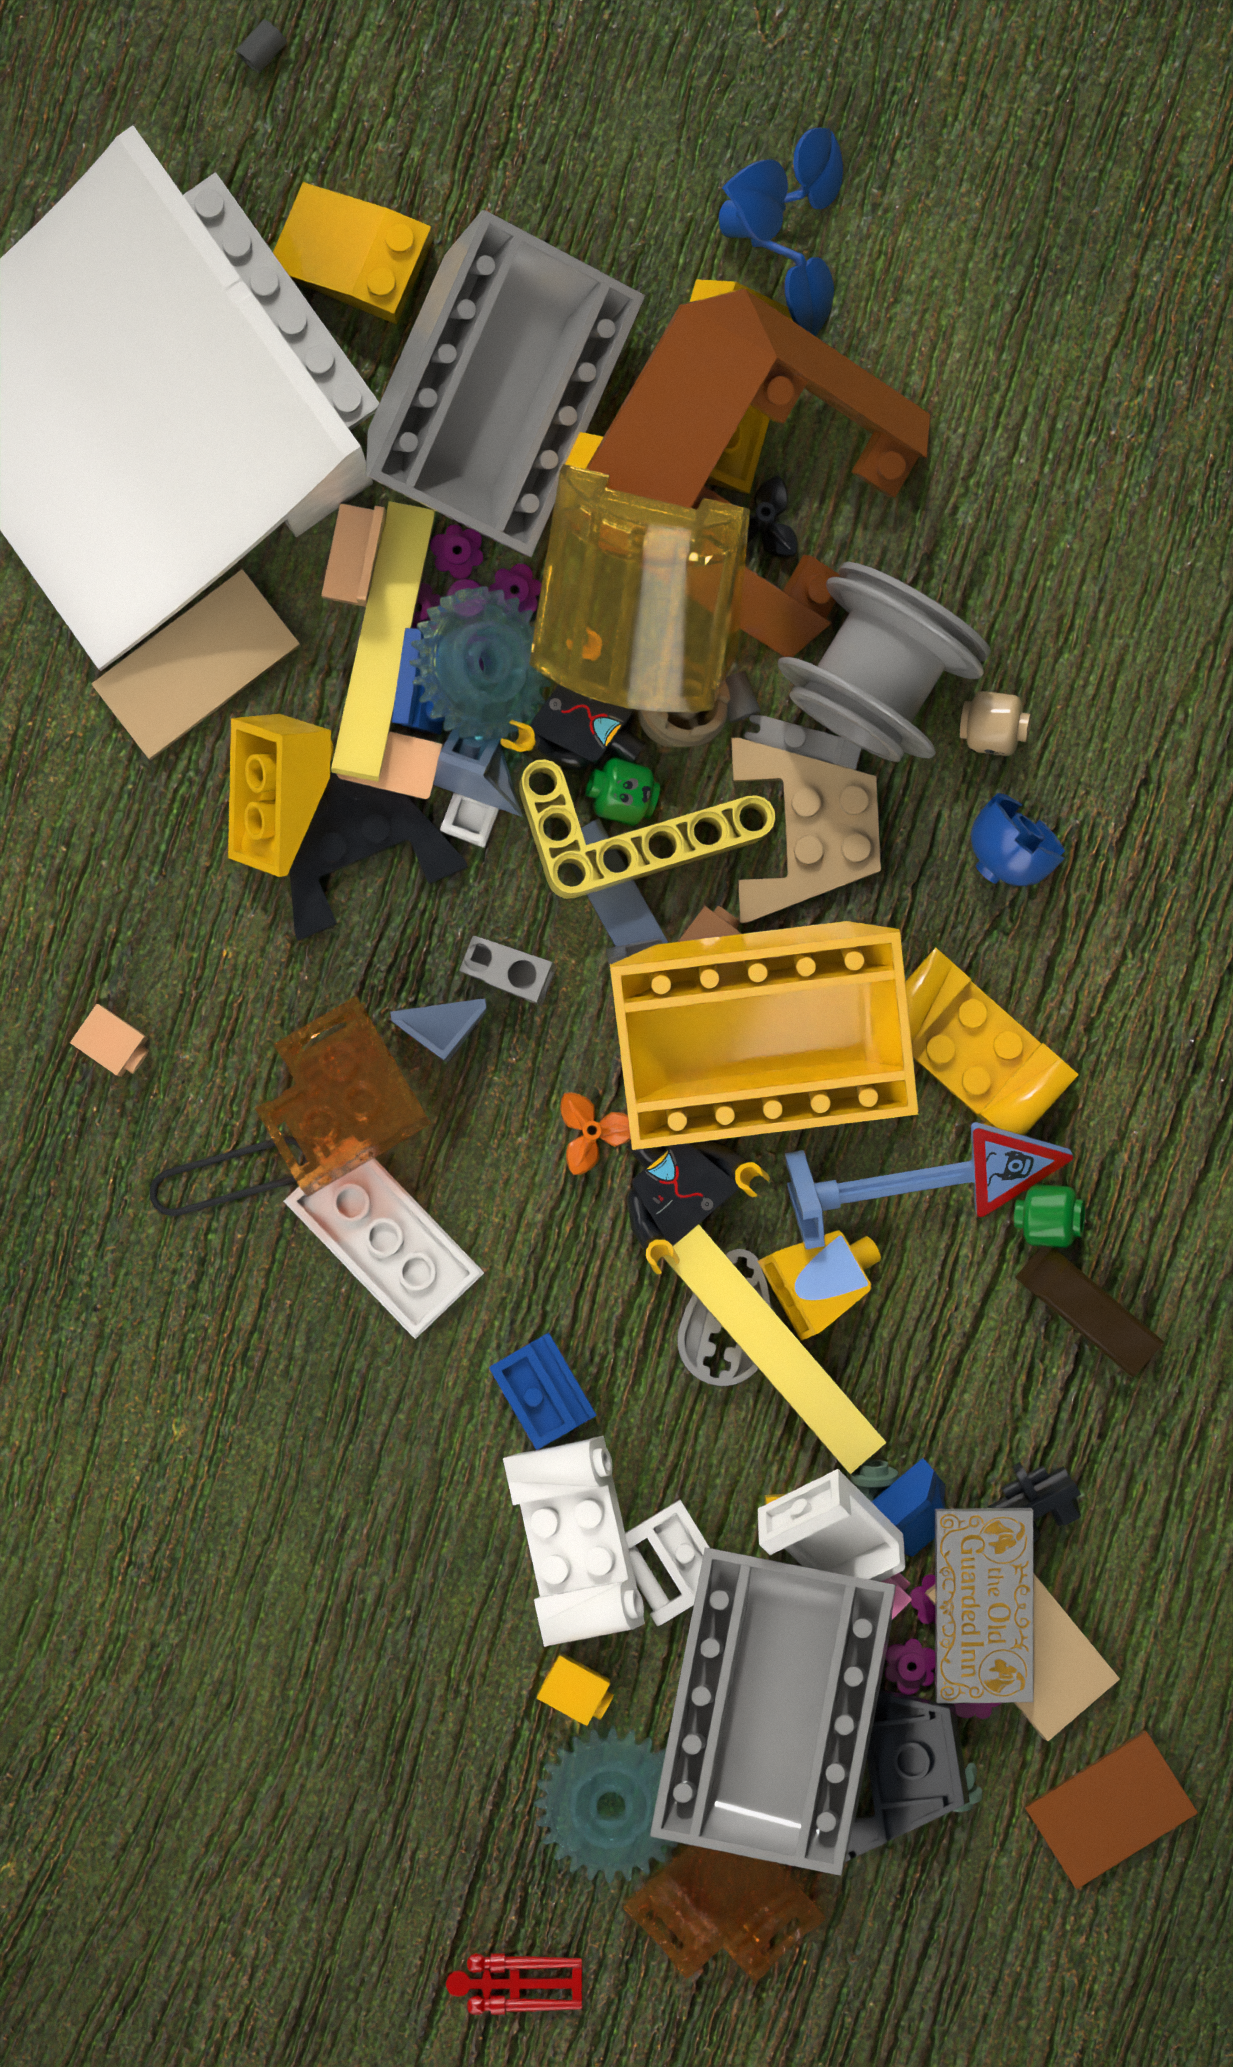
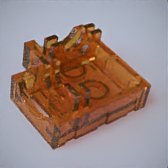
M357 996L274 1044L279 1055L287 1064L296 1085L282 1092L283 1095L275 1100H268L255 1108L300 1189L307 1197L432 1124ZM340 1023H347V1026L305 1051L302 1047L321 1032ZM283 1122H286L308 1161L303 1166L299 1165L278 1127Z
M689 1844L683 1846L681 1852L673 1860L669 1859L651 1875L639 1891H634L622 1902V1908L657 1942L686 1979L723 1947L756 1983L794 1943L826 1919L825 1912L814 1900L812 1901L806 1895L803 1887L782 1864L779 1865L777 1862ZM651 1908L685 1945L680 1951L647 1916L646 1913ZM797 1916L801 1922L763 1955L759 1949Z

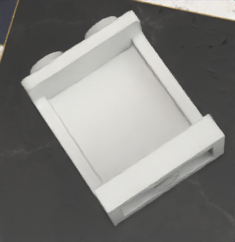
M839 1469L758 1508L759 1545L769 1555L786 1549L803 1567L879 1582L905 1569L903 1533Z

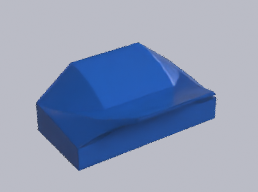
M924 1458L918 1461L872 1501L903 1533L904 1554L913 1557L935 1538V1509H946L944 1502L946 1485Z

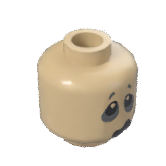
M980 691L975 694L972 701L964 702L960 723V738L967 739V744L971 751L1009 756L1015 752L1019 741H1028L1031 714L1023 713L1022 701L1016 695Z

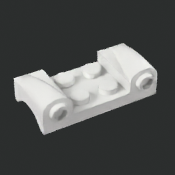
M604 1436L541 1450L522 1452L503 1458L513 1505L520 1504L539 1589L540 1597L534 1599L544 1647L633 1630L645 1624L643 1600L640 1592L637 1590L612 1476V1459L606 1448Z

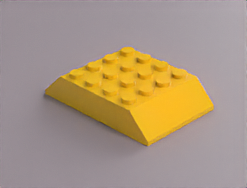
M850 921L657 944L610 964L632 1150L919 1115L899 929Z

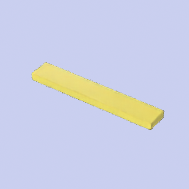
M391 501L388 503L332 762V773L379 782L392 721L405 628H412L435 520V510Z
M699 1224L673 1245L680 1259L678 1264L675 1263L672 1256H663L666 1262L849 1474L886 1444V1441Z

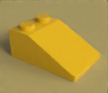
M303 182L273 254L294 282L397 325L434 238L432 227L391 209Z
M282 714L231 718L229 859L278 877L288 875L330 779V761L333 758L334 752L331 730Z

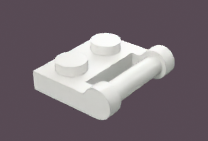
M679 1499L625 1532L636 1584L653 1611L650 1613V1616L657 1626L662 1625L694 1605L705 1547L710 1548ZM648 1538L681 1592L679 1596L670 1601L636 1547V1544Z

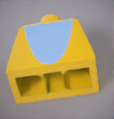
M837 1230L824 1235L825 1246L806 1249L804 1242L776 1251L757 1261L801 1341L822 1332L872 1289L871 1283L863 1270L878 1263L881 1260V1256L876 1244L868 1236L849 1245L844 1234Z

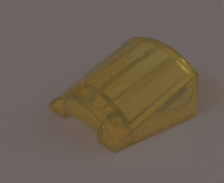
M563 464L559 474L529 665L556 683L576 693L612 705L655 712L712 710L738 650L750 509L706 498L702 499L698 510L609 489L610 475Z

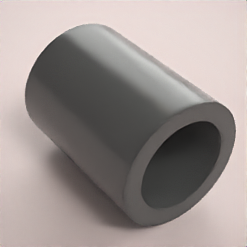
M263 19L235 52L251 69L260 74L288 41L276 27Z
M741 671L724 678L730 693V701L727 703V716L730 723L743 720L761 711L746 671Z

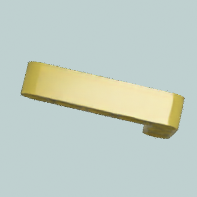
M546 759L536 760L527 766L519 782V793L548 885L557 896L566 899L583 896L756 843L768 834L775 822V811L771 803L763 797L754 795L586 845L564 774L557 764ZM540 772L549 775L554 782V791L548 795H538L533 792L529 786V777ZM746 808L757 810L763 818L762 829L758 831L745 829L740 822L739 815L741 810ZM549 818L563 820L568 827V837L562 841L549 839L543 831L544 822ZM699 822H708L715 826L718 831L717 842L713 845L700 843L694 834L695 825ZM659 835L668 838L673 845L672 856L666 859L655 857L649 850L650 838ZM611 849L622 851L628 859L627 870L619 873L608 870L603 862L604 853ZM564 863L577 865L582 871V883L573 887L564 885L558 878V867Z

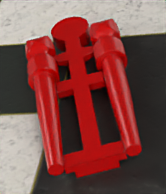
M475 1953L468 1957L467 1968L472 1973H480L484 1970L482 1978H470L466 1972L457 1970L450 1973L446 1981L448 1992L457 1997L464 1996L470 1989H482L484 1998L482 1996H472L467 2002V2010L472 2015H481L484 2011H491V2015H505V2012L582 2009V1958L505 1956V1953H491L490 1957H484L482 1954ZM572 1968V1978H520V1969ZM505 1969H510V1978H491L490 1971L491 1973H505ZM491 1989H510V1999H505V1996H491V1999H489ZM520 1989H572V2000L520 1999Z

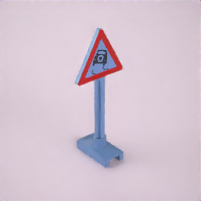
M975 1122L971 1125L972 1159L968 1162L837 1183L836 1180L814 1183L804 1150L785 1153V1161L792 1181L787 1183L788 1193L805 1248L811 1249L825 1246L823 1211L838 1209L841 1207V1204L973 1182L975 1211L977 1216L982 1218L1072 1161L1073 1154L1068 1148Z

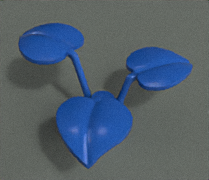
M830 128L809 129L799 139L794 151L793 161L795 177L801 185L796 191L787 193L788 180L780 163L771 159L760 160L743 168L722 187L731 200L723 203L719 213V226L725 237L751 238L753 247H764L794 261L796 266L791 267L785 277L786 303L793 322L815 337L825 323L834 299V284L831 272L821 258L811 257L806 261L803 254L770 241V239L777 235L782 226L783 212L786 209L784 203L803 199L807 195L810 205L814 209H824L837 197L842 184L843 161L839 144Z

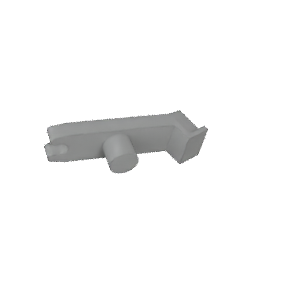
M751 715L749 717L751 723L760 726V731L758 733L746 732V740L838 766L856 769L861 748L845 738L767 716Z

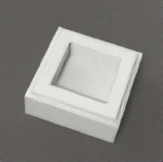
M454 793L440 832L485 848L499 809Z

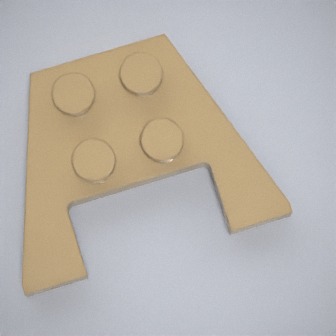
M731 738L733 782L780 780L783 783L787 877L738 880L740 924H747L758 920L761 917L789 908L881 871L876 776L746 739Z

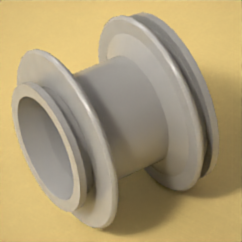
M844 562L839 570L840 577L828 578L826 587L834 600L849 612V615L818 666L792 657H782L778 660L777 664L781 673L794 685L789 696L798 707L820 724L872 754L894 762H899L904 752L916 757L932 758L936 753L934 745L911 723L943 671L968 679L981 678L984 670L980 662L987 660L991 653L990 647L964 621L916 589L871 567L854 562Z

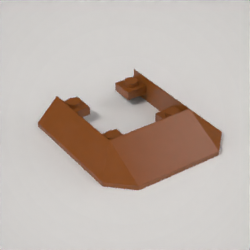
M739 289L679 305L584 470L597 535L600 540L783 657H794L832 623L826 618L836 601L828 592L826 582L828 578L840 577V575L814 557L803 555L782 591L716 548L714 544L736 506L705 487L704 484L750 405L776 423L784 424L805 388L872 433L851 473L887 497L895 498L918 457L927 458L930 414L748 290Z

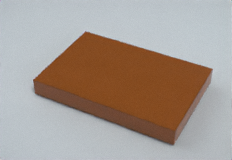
M1143 1730L1024 1806L1076 1890L1198 1813L1146 1730Z

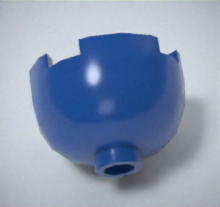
M997 793L986 804L973 822L970 836L973 852L979 859L976 863V868L986 879L994 884H997L1000 879L1013 886L1027 887L1039 883L1051 874L1065 859L1061 856L1065 851L1064 847L1044 822L1039 819L1035 824L1023 814L1016 812L1022 804L1001 793Z

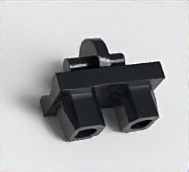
M1019 1462L1011 1466L1016 1480L1001 1487L1005 1497L988 1506V1508H1032L1033 1542L1039 1539L1041 1533L1034 1519L1049 1511L1058 1526H1065L1079 1519L1081 1513L1076 1497L1080 1496L1081 1493L1064 1466L1049 1474L1044 1466L1026 1473Z

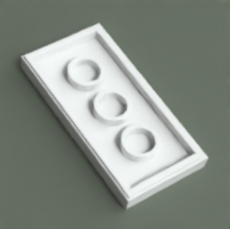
M353 1135L284 1200L287 1206L415 1339L484 1274L482 1269Z

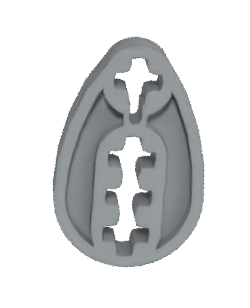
M744 1249L729 1251L726 1257L732 1264L737 1262L738 1257L747 1258L746 1266L753 1269V1275L751 1278L745 1277V1279L771 1308L767 1282L757 1262L758 1258L750 1251ZM693 1293L685 1308L677 1334L678 1350L684 1365L695 1377L712 1385L729 1386L748 1379L759 1368L737 1343L735 1347H726L724 1351V1359L731 1362L729 1371L721 1370L718 1377L710 1376V1367L703 1365V1360L705 1356L712 1357L715 1354L716 1345L709 1342V1336L711 1333H719L722 1325Z

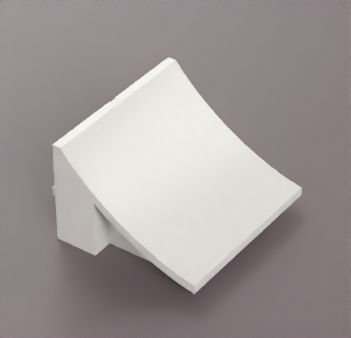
M132 125L114 139L105 152L65 196L0 258V530L100 671L187 605L284 521L294 536L298 537L338 509L340 503L345 504L373 484L372 479L366 476L367 463L362 448L350 430L376 413L380 403L216 172L182 195L136 128Z

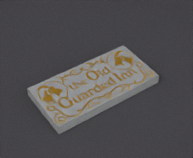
M1032 1508L935 1509V1700L937 1703L1033 1702Z

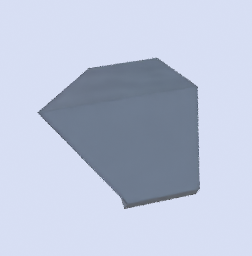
M458 719L440 752L434 786L523 817L500 740L503 735Z
M484 998L392 1011L390 1014L391 1021L448 1063L487 1012L488 1008L487 1001Z

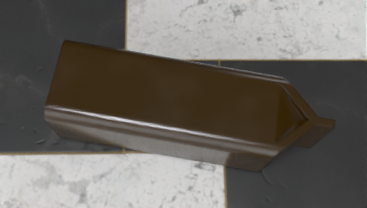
M1041 1246L1014 1277L1132 1378L1138 1374L1164 1343L1161 1338L1053 1247Z

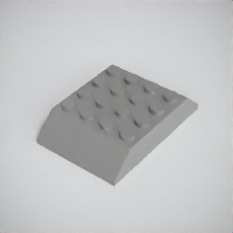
M482 210L444 255L370 424L367 438L366 476L527 557H532L566 479L560 475L579 432L586 433L645 295L490 212Z
M705 1547L650 1837L842 1875L855 1823L891 1630L896 1585Z

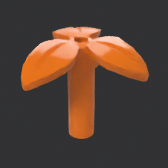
M573 1092L563 1094L560 1111L564 1123L570 1128L583 1132L582 1136L568 1143L566 1150V1161L570 1172L573 1175H580L591 1170L600 1159V1151L596 1140L601 1138L614 1147L623 1145L631 1140L628 1115L620 1112H610L598 1123L594 1121L595 1105L588 1098Z

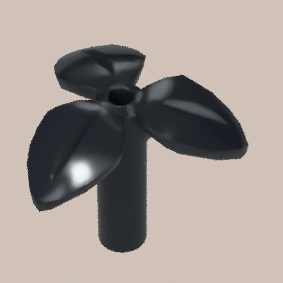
M774 476L766 480L754 496L756 515L753 516L741 509L734 511L722 530L721 535L731 542L747 544L755 537L758 531L763 532V546L767 552L778 557H793L798 551V540L791 526L774 523V517L784 512L788 504V493L785 483L780 476Z

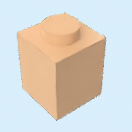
M96 1004L70 1042L73 1046L120 1077L124 1075L126 1070L133 1074L149 1052L148 1049L143 1047L149 1039L147 1036L100 1004Z

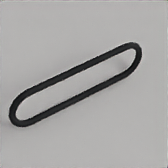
M287 1136L167 1169L159 1173L152 1181L149 1190L150 1200L160 1213L168 1216H178L291 1184L302 1179L308 1172L311 1164L310 1152L300 1139ZM290 1143L296 1145L304 1157L301 1170L293 1176L178 1209L164 1207L157 1198L158 1184L169 1176L280 1144Z

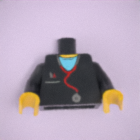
M584 624V628L590 632L589 641L581 646L575 639L570 637L569 644L580 654L586 656L587 660L579 655L529 725L514 720L509 722L510 725L516 726L519 731L518 739L514 743L503 738L500 740L501 745L506 748L522 752L534 761L543 759L552 761L561 770L580 771L588 765L597 767L608 751L619 759L634 763L647 744L625 728L635 714V709L632 707L635 694L624 666L604 644L601 633L589 624Z
M713 1140L672 1145L667 1150L664 1146L632 1150L630 1143L627 1146L628 1150L645 1168L631 1180L634 1187L627 1196L631 1230L646 1252L647 1261L656 1274H662L657 1266V1262L665 1255L672 1256L675 1263L678 1264L680 1259L673 1245L739 1188L749 1196L756 1197L757 1194L749 1187L750 1181L756 1176H762L769 1182L770 1176L759 1165L749 1162L730 1146Z

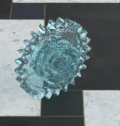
M487 586L472 590L466 588L455 591V595L441 597V606L431 607L426 610L431 621L417 624V628L424 635V639L411 642V645L420 651V657L409 661L410 665L419 668L421 671V675L416 677L412 683L413 685H423L425 687V692L419 701L420 703L433 702L434 707L430 718L434 719L445 716L443 729L450 731L459 728V738L461 739L475 736L476 741H484L491 738L494 740L508 737V732L518 731L516 726L509 724L511 720L521 723L533 720L536 715L532 707L543 705L546 702L539 693V689L550 687L551 682L542 676V672L553 667V664L542 659V653L550 648L548 643H539L537 640V636L542 632L543 627L542 625L531 627L529 621L533 611L518 612L519 598L515 597L504 600V590L501 589L488 592ZM479 657L483 660L484 671L480 668Z
M615 1726L610 1727L606 1738H601L595 1728H591L589 1742L585 1743L579 1736L574 1735L573 1751H568L561 1746L557 1748L561 1763L556 1764L546 1761L544 1767L552 1775V1778L538 1779L537 1786L547 1792V1795L535 1799L534 1806L545 1809L547 1813L536 1819V1825L550 1827L551 1830L543 1838V1843L551 1844L557 1842L559 1844L554 1856L556 1860L562 1859L567 1855L571 1856L570 1871L572 1873L581 1865L587 1866L588 1880H592L597 1871L602 1870L605 1873L607 1882L612 1883L615 1871L619 1870L622 1871L627 1881H631L632 1868L634 1866H638L644 1873L648 1874L650 1873L649 1858L653 1857L664 1863L666 1857L661 1847L663 1845L677 1847L678 1842L650 1837L666 1748L656 1753L650 1751L653 1741L652 1737L649 1736L641 1744L635 1742V1731L632 1728L623 1739L618 1738ZM607 1792L618 1793L625 1801L623 1811L616 1816L604 1815L597 1806L599 1798Z

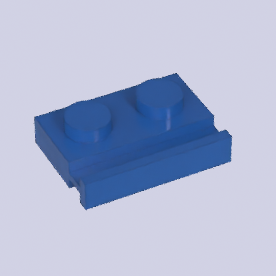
M405 628L392 723L402 724L404 727L422 733L441 735L442 722L448 713L446 695L449 675L452 673L455 665L454 641L433 633H426L423 629Z
M549 1332L489 1367L536 1450L597 1416Z

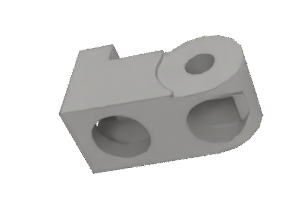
M472 936L459 972L542 1006L557 966L545 959L477 936Z

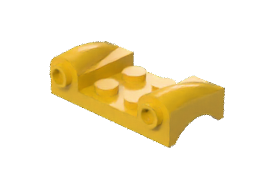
M937 948L932 950L905 981L913 1059L985 1122L984 1125L1025 1136L1079 1075L1044 1043H1040L978 988L969 976Z

